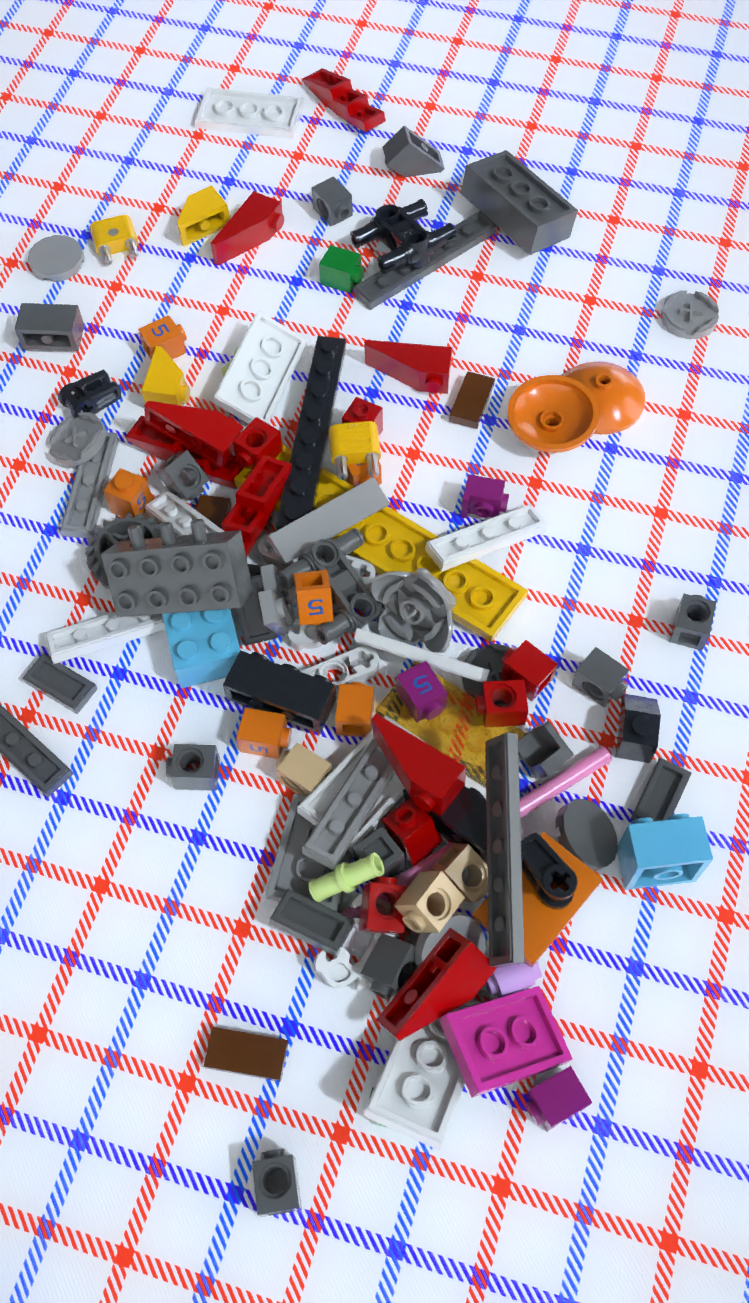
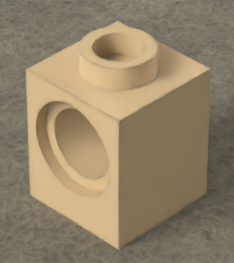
M298 742L290 751H284L276 764L279 783L296 794L308 796L332 771L331 763Z
M453 843L430 869L431 871L442 870L465 897L464 902L474 903L480 901L488 894L487 864L469 844ZM465 867H468L470 877L468 882L464 884L462 872Z
M442 870L419 872L394 906L404 916L403 922L412 931L417 933H440L465 897Z

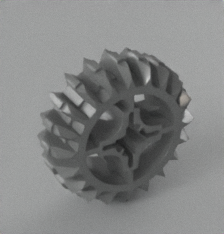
M128 511L125 518H120L115 514L114 521L112 522L104 519L103 528L94 527L95 536L88 537L89 546L85 548L86 563L89 570L92 571L93 578L97 582L101 581L102 586L106 589L109 588L101 554L119 541H130L128 527L133 525L141 526L144 539L161 538L159 524L156 523L152 516L146 519L140 512L133 518L132 514Z

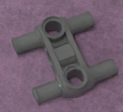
M356 528L335 540L331 538L318 540L310 549L299 555L297 562L281 570L276 575L279 585L284 590H288L295 586L294 573L327 570L331 587L334 621L322 623L314 630L315 636L323 645H326L345 632L354 633L357 628L363 629L368 623L378 618L384 608V604L373 597L370 590L346 558L347 554L364 544V538ZM317 555L321 556L325 560V563L320 561L317 558ZM354 608L358 609L362 613L363 617L359 616L355 612Z

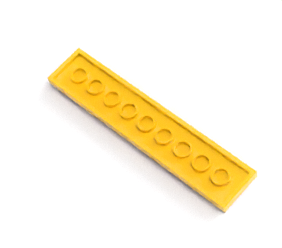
M282 444L283 451L275 459L290 463L292 449ZM244 468L234 478L238 488L241 487L252 469ZM322 468L314 510L353 489L354 486L338 479L337 476ZM284 488L274 507V510L278 512L280 509ZM388 506L331 538L335 540L354 528L359 530L364 538V544L347 555L372 564L378 574L390 571L414 572L418 568L428 570L456 598L452 619L491 643L528 594V589L477 559L441 572L425 551L426 542L439 537Z

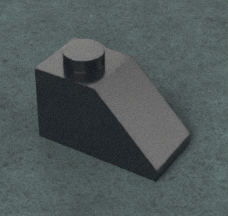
M630 694L622 695L616 758L645 763L651 762L658 748L661 714L657 699Z

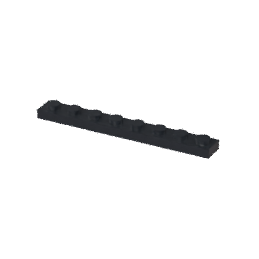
M317 336L290 459L292 469L284 486L276 531L314 510L329 436L328 430L331 426L346 352V339Z

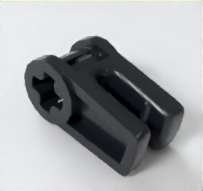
M104 369L74 383L65 385L58 394L59 402L71 410L73 418L79 417L77 413H80V411L96 414L121 399L120 386L115 381L110 382L109 375Z
M537 832L521 840L523 873L547 907L554 910L567 907L572 901L578 884L575 872ZM552 882L555 886L563 884L565 886L564 891L561 888L553 890L551 888Z

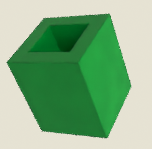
M330 245L319 263L320 285L351 294L353 287L359 284L364 276V267H361V254Z

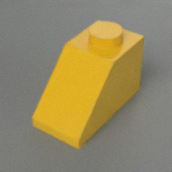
M212 185L189 195L177 221L180 241L183 247L220 231L230 220L227 203Z
M156 346L141 390L144 403L154 401L184 406V403H188L190 398V387L186 385L184 374L164 348Z

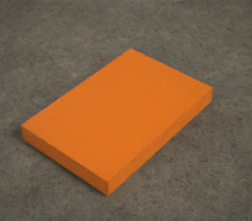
M544 831L540 836L575 872L578 884L571 903L563 909L554 910L542 902L522 871L524 959L531 967L536 964L603 880L601 876ZM552 882L551 888L553 890L561 888L564 891L565 886L563 884L555 886ZM487 897L473 913L472 918L489 931Z

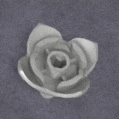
M418 568L414 572L390 571L377 575L370 580V589L373 597L384 604V608L378 618V632L380 635L410 645L423 641L428 650L436 653H443L447 650L453 633L452 613L456 605V598L440 580L432 576L424 568Z

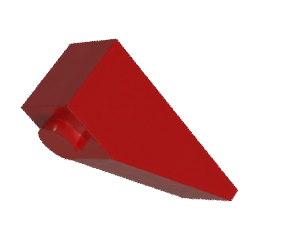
M253 191L210 243L214 264L219 266L269 241L283 227L285 218L282 211V202Z
M365 340L364 353L366 365L417 391L448 394L452 347Z
M147 401L144 405L145 423L221 469L235 453L233 440L244 430V426L240 425L235 418L225 416L219 411Z
M375 714L372 717L373 737L407 793L420 809L426 812L433 811L437 815L442 816L465 786L466 766L380 715Z
M449 928L378 1016L376 1021L401 1041L473 999L497 967H490L489 959L470 940Z

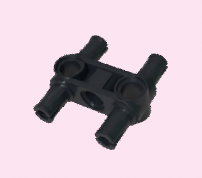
M419 199L405 207H398L392 204L379 207L375 212L376 216L372 217L370 223L351 231L350 236L354 247L357 249L377 239L391 250L377 257L380 271L386 274L402 265L414 268L426 266L438 248L457 240L455 235L457 233L452 223H447L445 226L431 232L426 231L415 220L428 216V211H426L428 208L425 201Z

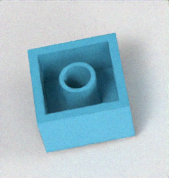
M230 609L162 614L174 670L181 689L227 677L240 652Z
M686 813L672 815L663 821L653 822L652 818H640L632 821L631 824H628L618 844L617 851L625 890L697 882L713 861L703 816L690 817Z

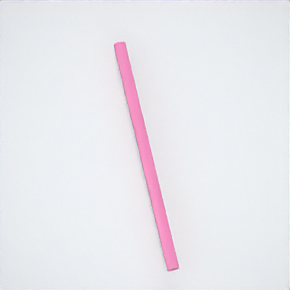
M604 746L598 748L521 797L520 819L611 762L612 756ZM448 843L394 877L397 879V885L409 887L419 872L431 871V867L453 843ZM380 894L377 897L390 903L389 898L385 895ZM348 906L339 913L351 919L360 918L361 907L350 908Z

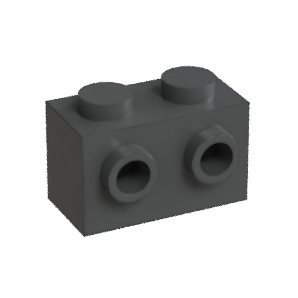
M21 303L15 332L22 349L79 351L85 325L78 305Z

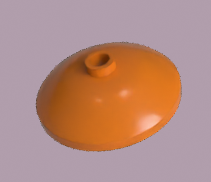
M593 361L577 365L563 375L582 383L595 396L599 406V420L594 434H614L624 431L640 418L645 405V392L637 377L627 369L610 362Z
M544 375L524 382L514 391L508 403L507 419L514 435L525 445L543 452L559 453L573 450L591 438L598 425L599 406L593 393L577 380L560 375Z

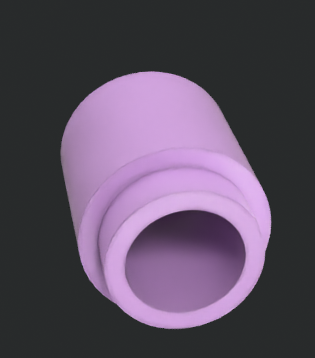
M526 962L525 964L497 967L487 980L485 986L491 996L497 994L499 998L535 985V980L542 977L541 969L538 962L533 967L529 966Z

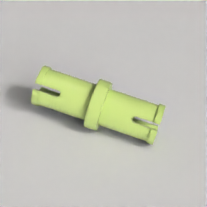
M373 852L369 856L353 863L343 862L338 864L334 871L309 881L310 894L316 902H321L342 891L350 893L356 890L359 884L382 876L385 870L380 856Z

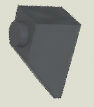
M405 125L382 146L386 166L392 172L397 171L404 177L441 173L445 169L440 151Z

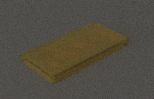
M414 661V663L409 667V669L420 663ZM436 673L435 675L447 691L446 708L436 718L431 720L425 718L416 723L396 692L395 684L375 708L376 714L381 717L386 715L430 746L466 766V775L484 788H486L485 742L506 732L518 734V739L526 734L517 726L484 728L483 715L477 716L475 699Z

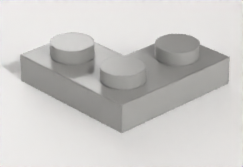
M273 564L260 566L264 591L258 592L263 623L279 636L288 634L291 631L290 623H294V615L290 603L286 604L284 592L288 590H284L276 578L280 570Z

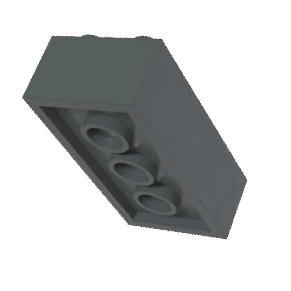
M505 150L466 165L460 194L528 254L531 255L570 238L578 209L509 151Z
M195 519L190 522L193 535L175 536L172 523L164 522L159 524L161 538L144 539L140 525L128 527L130 541H119L101 554L116 616L126 617L241 608L254 594L241 530L206 533L204 520Z

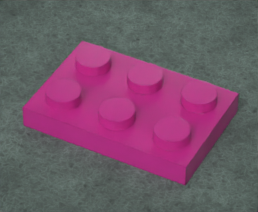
M540 986L446 1014L439 1020L471 1098L560 1067L573 1060Z

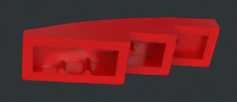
M323 68L302 78L303 83L321 102L349 124L362 131L367 132L386 122L384 111L370 106L366 94L353 90L349 78Z
M142 415L125 436L128 442L163 461H166L178 451L188 450L210 479L209 481L232 489L237 488L234 478L244 469L237 462L235 456H232L221 469L145 423V416Z
M263 455L235 493L236 504L223 520L221 526L225 532L241 530L246 558L253 549L281 495L292 469L291 463Z

